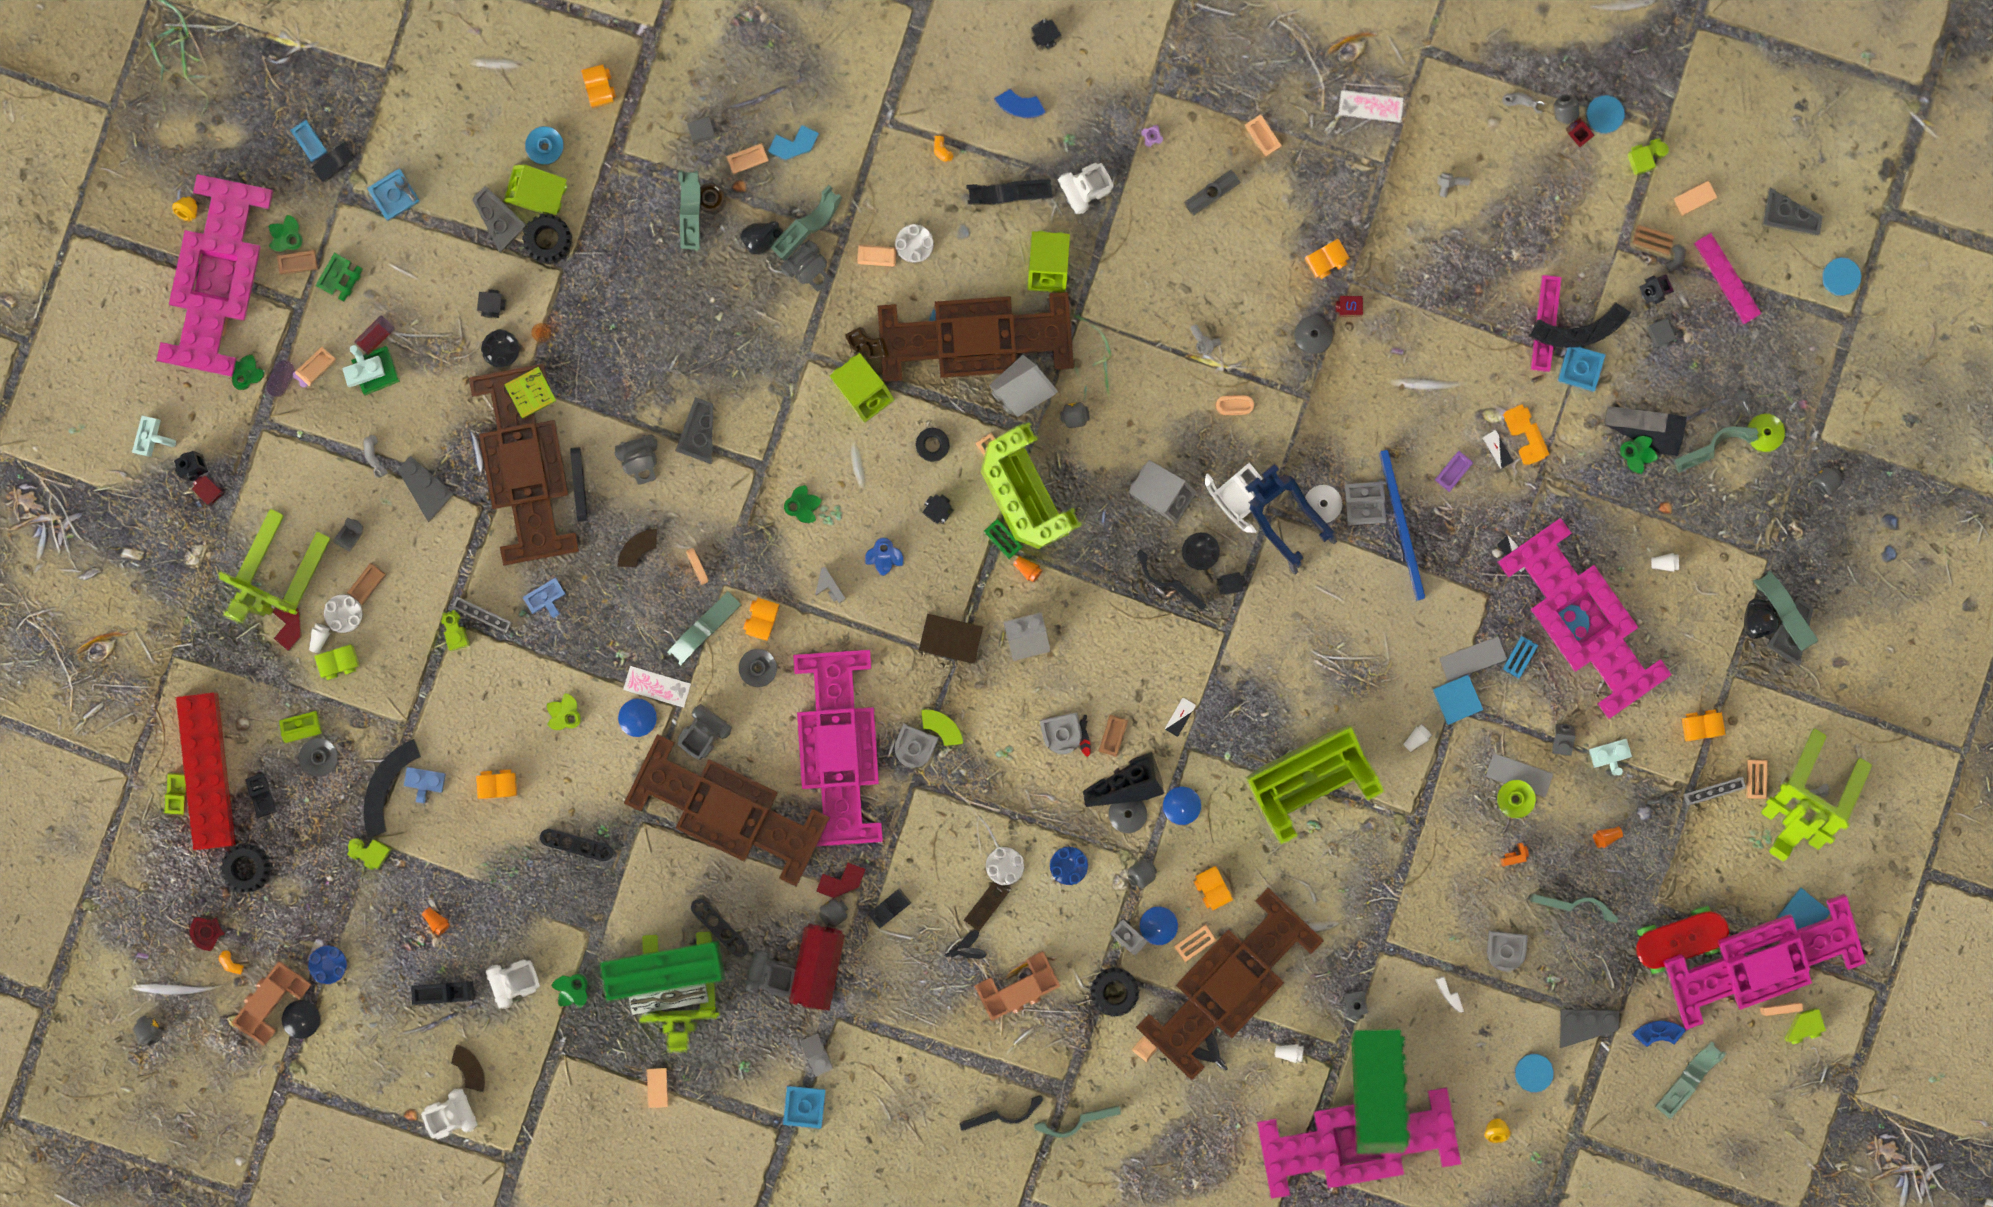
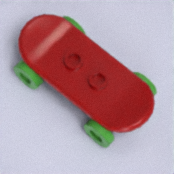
M1709 905L1690 911L1692 915L1690 917L1659 928L1652 924L1637 929L1638 936L1642 935L1636 946L1637 956L1644 966L1650 968L1652 974H1656L1666 970L1664 960L1680 954L1683 955L1684 959H1688L1703 953L1711 955L1720 952L1718 940L1729 936V927L1725 918L1716 912H1710Z

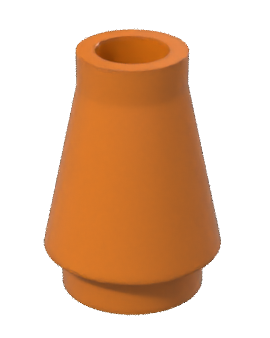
M1021 556L1013 563L1028 581L1035 582L1043 571L1039 565Z
M1619 826L1597 830L1593 834L1594 843L1598 848H1606L1623 837V832Z
M431 907L422 913L434 934L437 933L440 936L450 927L448 920L435 912Z

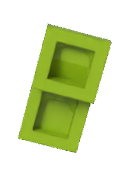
M169 772L167 774L164 813L184 815L187 798L184 773Z

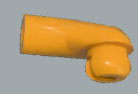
M227 950L222 951L221 955H219V962L226 971L242 975L244 965L233 963L231 953Z

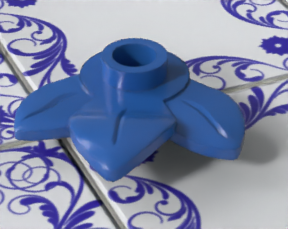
M880 538L875 542L874 547L867 551L865 562L868 565L875 564L877 571L882 576H885L891 570L892 565H903V555L899 549L893 547L890 539ZM886 545L888 548L883 551L880 549V546Z

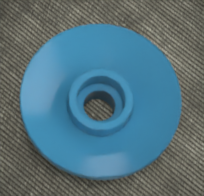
M546 126L538 127L531 131L525 142L527 155L532 161L542 165L551 164L558 160L564 147L561 135L555 129ZM545 143L549 145L547 150L542 149V145Z

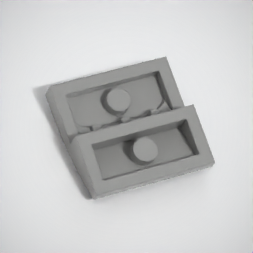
M1383 482L1345 484L1348 525L1386 523Z

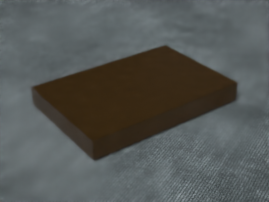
M927 613L919 651L975 664L983 627Z

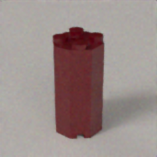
M808 923V927H804L789 1003L795 1005L802 1004L803 1007L830 1011L845 939L843 930L826 927L825 930V927Z

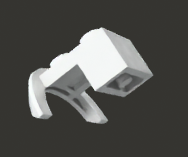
M1248 463L1217 490L1213 482L1214 480L1207 473L1205 485L1221 509L1243 531L1256 533L1255 528L1243 520L1251 512L1249 501L1254 498L1253 493H1248L1244 487L1257 477L1260 480L1263 478Z

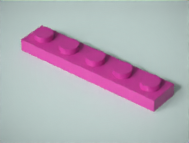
M1712 233L1694 243L1695 247L1743 324L1760 315V310Z
M1542 275L1536 322L1540 319L1547 324L1556 326L1562 277ZM1534 340L1530 370L1550 372L1553 346Z

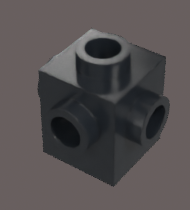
M1667 274L1657 278L1655 275L1645 279V284L1639 286L1646 304L1653 301L1655 304L1666 300L1664 296L1674 292Z
M198 452L183 453L178 459L174 460L176 474L187 481H195L199 476L208 472L204 457Z

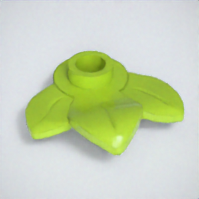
M565 693L562 697V702L547 703L548 713L552 717L547 725L551 729L558 731L566 727L573 729L579 726L581 716L577 712V702L570 694ZM571 715L575 717L573 723L568 721V717Z

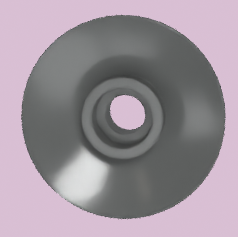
M1308 316L1298 323L1294 336L1300 349L1310 354H1317L1329 347L1333 338V331L1330 324L1324 318ZM1311 331H1317L1318 336L1312 337Z
M763 649L748 651L739 662L740 677L746 684L752 687L766 686L776 676V661L769 652ZM756 665H761L762 670L760 672L755 671Z
M314 738L307 741L299 753L301 767L312 776L319 777L329 774L335 768L338 761V753L335 746L323 738ZM318 754L323 755V759L321 761H318L316 759V756Z
M1142 801L1111 804L1109 808V820L1112 826L1120 832H1136L1146 822L1147 809ZM1125 811H1131L1132 816L1126 818L1124 815Z

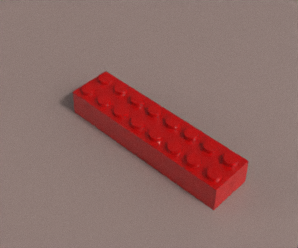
M212 692L176 697L193 850L235 846L219 695Z

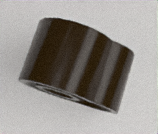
M714 183L702 185L700 187V212L703 211L706 214L712 215L719 213L723 210L726 203L723 190Z

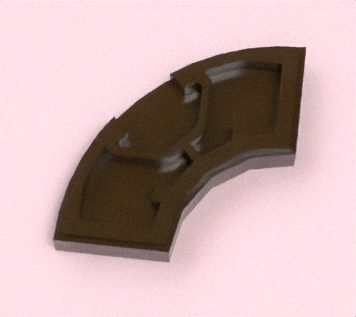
M863 327L845 334L849 345L857 353L867 358L875 359L889 356L884 338H871L866 334Z
M657 529L646 530L633 536L622 548L617 567H637L639 559L645 552L657 549Z
M456 1045L451 1064L457 1066L462 1071L465 1079L464 1087L484 1092L485 1075L480 1062L471 1051L463 1046Z

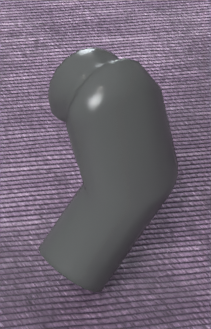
M1679 244L1675 245L1672 249L1674 259L1665 265L1669 273L1684 263L1686 250Z

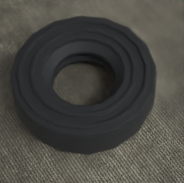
M934 427L926 428L920 432L915 443L919 456L925 461L930 462L943 459L950 447L949 438L946 433ZM931 437L937 438L940 442V448L936 452H929L925 447L927 439Z

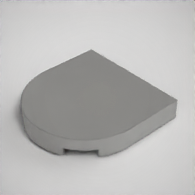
M1078 712L1040 720L1044 742L1051 751L1057 754H1068L1079 746L1082 739V731Z
M903 723L895 743L896 757L907 767H921L930 760L939 738Z
M1489 931L1487 957L1491 965L1498 970L1507 972L1517 969L1526 957L1528 935Z

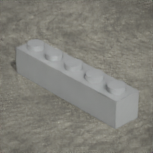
M459 597L456 598L452 608L505 633H508L512 622Z
M1738 777L1683 795L1686 805H1692L1745 789L1746 786L1743 777Z

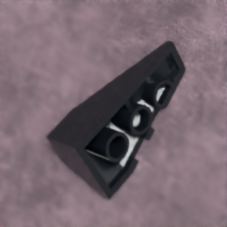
M1608 406L1605 426L1633 440L1639 436L1650 437L1652 442L1649 447L1656 453L1678 456L1684 437L1687 417Z
M1152 752L1129 761V765L1122 770L1116 769L1113 771L1114 775L1108 779L1099 780L1083 791L1086 807L1144 801L1164 794L1162 778Z

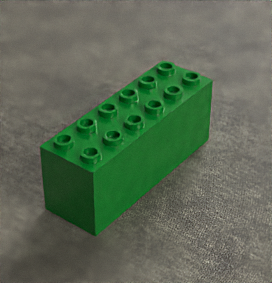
M719 941L600 963L606 1001L712 983L725 979Z
M1401 1029L1354 1030L1351 1047L1357 1154L1404 1153L1405 1148L1409 1146L1410 1130L1406 1129L1409 1123V1111H1405L1406 1104H1408V1092H1404L1405 1085H1407V1073H1403L1404 1066H1406V1055L1402 1054L1403 1047H1405V1036H1401Z

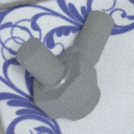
M1443 172L1441 176H1438L1437 184L1441 186L1439 196L1447 197L1449 187L1456 185L1469 186L1470 178H1453V174Z
M1197 324L1191 326L1190 329L1198 341L1196 347L1200 354H1210L1214 349L1213 347L1221 345L1219 338L1210 340L1208 337L1203 336Z

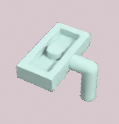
M355 345L350 347V352L355 355L357 363L342 368L349 388L385 375L379 356L364 360L363 353Z
M141 416L132 453L151 457L155 442L175 447L176 441L157 435L161 420Z
M1627 739L1589 749L1594 768L1610 764L1613 775H1621L1623 773V770L1618 767L1617 761L1632 757Z

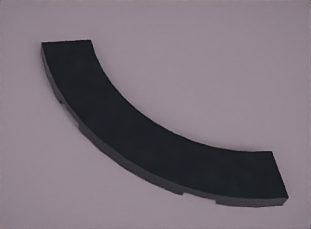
M1615 302L1595 322L1587 326L1571 329L1552 326L1539 319L1528 336L1553 347H1583L1603 340L1612 334L1626 321L1631 312Z
M415 739L402 744L392 751L380 763L369 782L364 800V823L368 838L387 832L384 820L385 796L398 772L412 761L421 757Z

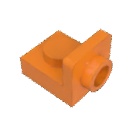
M1523 842L1517 843L1519 855H1516V852L1505 854V858L1501 859L1502 866L1526 862V857H1529L1527 846H1524Z

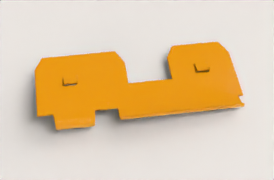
M1523 404L1507 410L1503 414L1511 435H1519L1525 432L1530 443L1518 451L1524 465H1530L1550 455L1537 423L1531 425L1529 418L1532 416L1528 407L1524 408Z

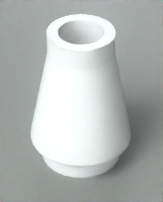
M1674 553L1651 557L1652 569L1672 572L1679 570V554L1674 555Z
M317 623L312 627L310 651L320 653L330 635L329 627Z
M1421 724L1419 727H1415L1403 745L1412 752L1429 741L1432 734Z
M1299 1044L1276 1046L1275 1057L1295 1063L1298 1061L1302 1062L1304 1047L1299 1046Z

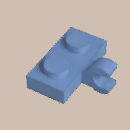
M555 577L525 595L523 599L532 614L546 607L551 616L555 618L560 613L553 602L565 596L566 593Z
M407 767L404 786L419 789L416 802L425 804L427 790L443 792L446 774Z

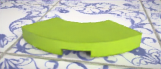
M921 710L923 729L933 730L938 733L943 740L944 746L964 744L960 730L949 717L934 710Z

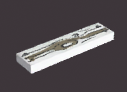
M706 984L629 997L631 1013L635 1015L708 1002Z

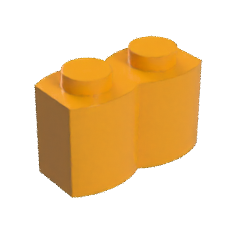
M602 64L581 70L591 108L614 103L613 98H616L614 87L609 86L608 80L611 79L609 68L605 69Z
M1338 238L1304 259L1315 278L1320 276L1323 279L1331 274L1330 270L1337 267L1339 270L1348 265L1346 261L1350 258Z
M757 597L756 601L753 600L749 610L752 612L751 618L746 619L743 628L746 630L745 634L768 642L780 604Z
M1716 709L1705 711V715L1698 716L1697 712L1686 714V718H1682L1685 741L1726 735L1722 712L1717 713Z
M511 769L500 770V774L493 775L492 771L480 772V776H476L478 799L517 796L516 773H511Z
M1216 866L1195 876L1196 880L1193 882L1198 892L1202 890L1205 896L1202 900L1207 909L1211 908L1213 911L1233 901Z

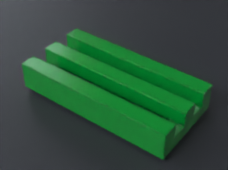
M998 518L983 531L1008 559H1011L1023 548L1020 542L1015 540L1014 536ZM998 525L1018 547L1014 549L994 526ZM991 529L1012 551L1010 554L989 532Z

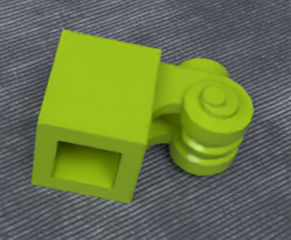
M1660 138L1650 141L1649 146L1643 147L1642 144L1631 148L1632 151L1627 154L1635 176L1651 171L1656 167L1653 155L1659 159L1667 155L1669 147Z
M456 610L442 613L441 622L447 630L444 632L449 651L470 646L465 627L459 626V619L461 617Z
M352 839L348 844L349 852L347 855L355 860L360 858L364 861V866L374 870V868H381L392 849L376 839H373L369 847L365 849L364 842L361 839Z

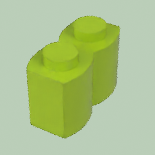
M352 644L314 656L321 678H326L327 681L338 678L337 674L345 672V675L356 672L355 668L360 667Z

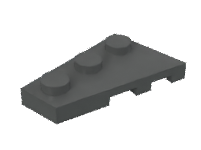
M697 397L694 398L677 444L676 452L712 464L713 403Z
M409 456L398 469L426 520L430 522L454 493L412 456Z
M1795 598L1793 602L1809 626L1813 607L1801 599ZM1780 623L1766 647L1800 667L1802 652L1783 624Z

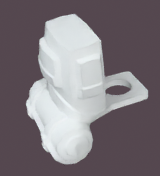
M1093 163L1086 166L1077 175H1073L1072 172L1064 173L1058 179L1061 189H1063L1071 204V208L1074 209L1076 214L1085 213L1090 207L1088 202L1094 198L1101 199L1107 196L1114 187L1102 163Z
M524 959L514 962L507 969H502L500 965H492L486 970L487 979L490 982L495 1002H497L499 1008L510 1007L514 1003L513 998L520 994L522 997L532 994L540 987L530 960L526 961Z
M463 1089L452 1090L446 1102L442 1104L436 1102L429 1105L421 1113L431 1138H444L451 1135L452 1130L459 1128L469 1132L478 1126L476 1117L470 1108Z

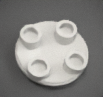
M916 224L904 227L898 233L895 242L896 250L900 257L912 263L921 262L928 258L934 245L931 233L925 227Z
M344 594L337 595L326 603L324 618L327 625L333 631L347 633L357 628L360 624L362 608L354 597Z
M998 847L988 856L986 871L995 883L1010 885L1018 881L1022 876L1024 860L1014 849Z

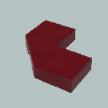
M275 607L272 613L280 618L285 625L274 639L286 650L290 651L302 637L300 610L296 608L297 614L294 615Z
M847 863L841 880L822 874L816 892L836 898L860 886L866 869Z

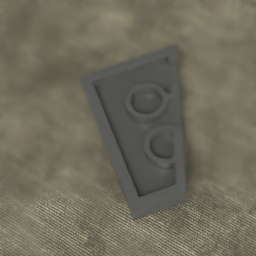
M484 186L472 200L501 254L527 225Z
M1771 187L1768 189L1762 226L1814 236L1820 235L1823 216L1792 201L1791 198L1783 196Z
M1560 1009V1048L1619 1030L1618 1010Z

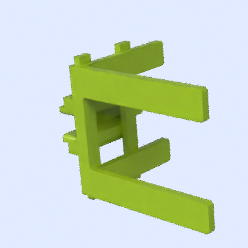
M270 509L237 576L234 577L220 571L218 573L220 580L242 590L241 593H236L235 600L232 599L227 611H224L223 614L237 622L243 623L248 612L263 617L265 614L271 616L274 610L271 608L273 605L296 615L297 611L295 610L330 542V537L316 532L284 598L275 597L251 585L284 517L283 514Z
M1815 728L1811 731L1788 783L1784 782L1780 786L1781 790L1773 798L1771 796L1766 801L1767 805L1761 811V814L1771 820L1779 812L1786 815L1782 821V824L1786 827L1776 837L1773 846L1769 849V853L1783 862L1787 860L1793 848L1803 838L1809 839L1808 844L1819 850L1826 842L1832 844L1836 838L1833 835L1840 828L1846 830L1849 827L1850 823H1848V820L1872 767V764L1861 757L1857 759L1836 808L1807 790L1804 786L1827 737ZM1794 797L1800 802L1791 810L1785 805ZM1808 807L1817 812L1809 821L1803 817Z
M711 932L696 933L697 945L712 942ZM643 935V954L659 952L658 935ZM714 982L706 983L708 1002L700 1003V1009L646 1012L639 1019L640 1023L667 1021L663 1025V1033H668V1051H687L688 1036L692 1031L697 1030V1021L693 1022V1019H710L720 1016V1012H716ZM684 1022L685 1030L676 1031V1023Z

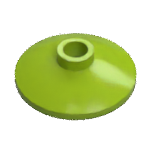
M1760 414L1754 417L1747 427L1757 429L1758 440L1750 444L1761 452H1770L1777 449L1785 437L1783 423L1771 414ZM1765 429L1770 430L1769 436L1764 434Z
M1521 780L1506 782L1500 788L1497 795V803L1500 810L1511 818L1527 816L1533 810L1536 802L1533 788ZM1514 795L1518 796L1519 801L1517 803H1514L1512 801V797Z

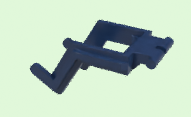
M1274 464L1261 474L1262 480L1257 477L1244 488L1248 493L1252 492L1254 498L1249 501V509L1264 535L1286 558L1290 570L1296 575L1298 573L1297 567L1302 566L1300 561L1304 558L1299 551L1293 553L1273 531L1263 514L1264 506L1285 490H1289L1299 508L1321 531L1319 534L1323 542L1329 540L1335 544L1337 539L1335 532L1309 505L1295 479L1285 474L1279 478L1276 473L1279 471V468Z

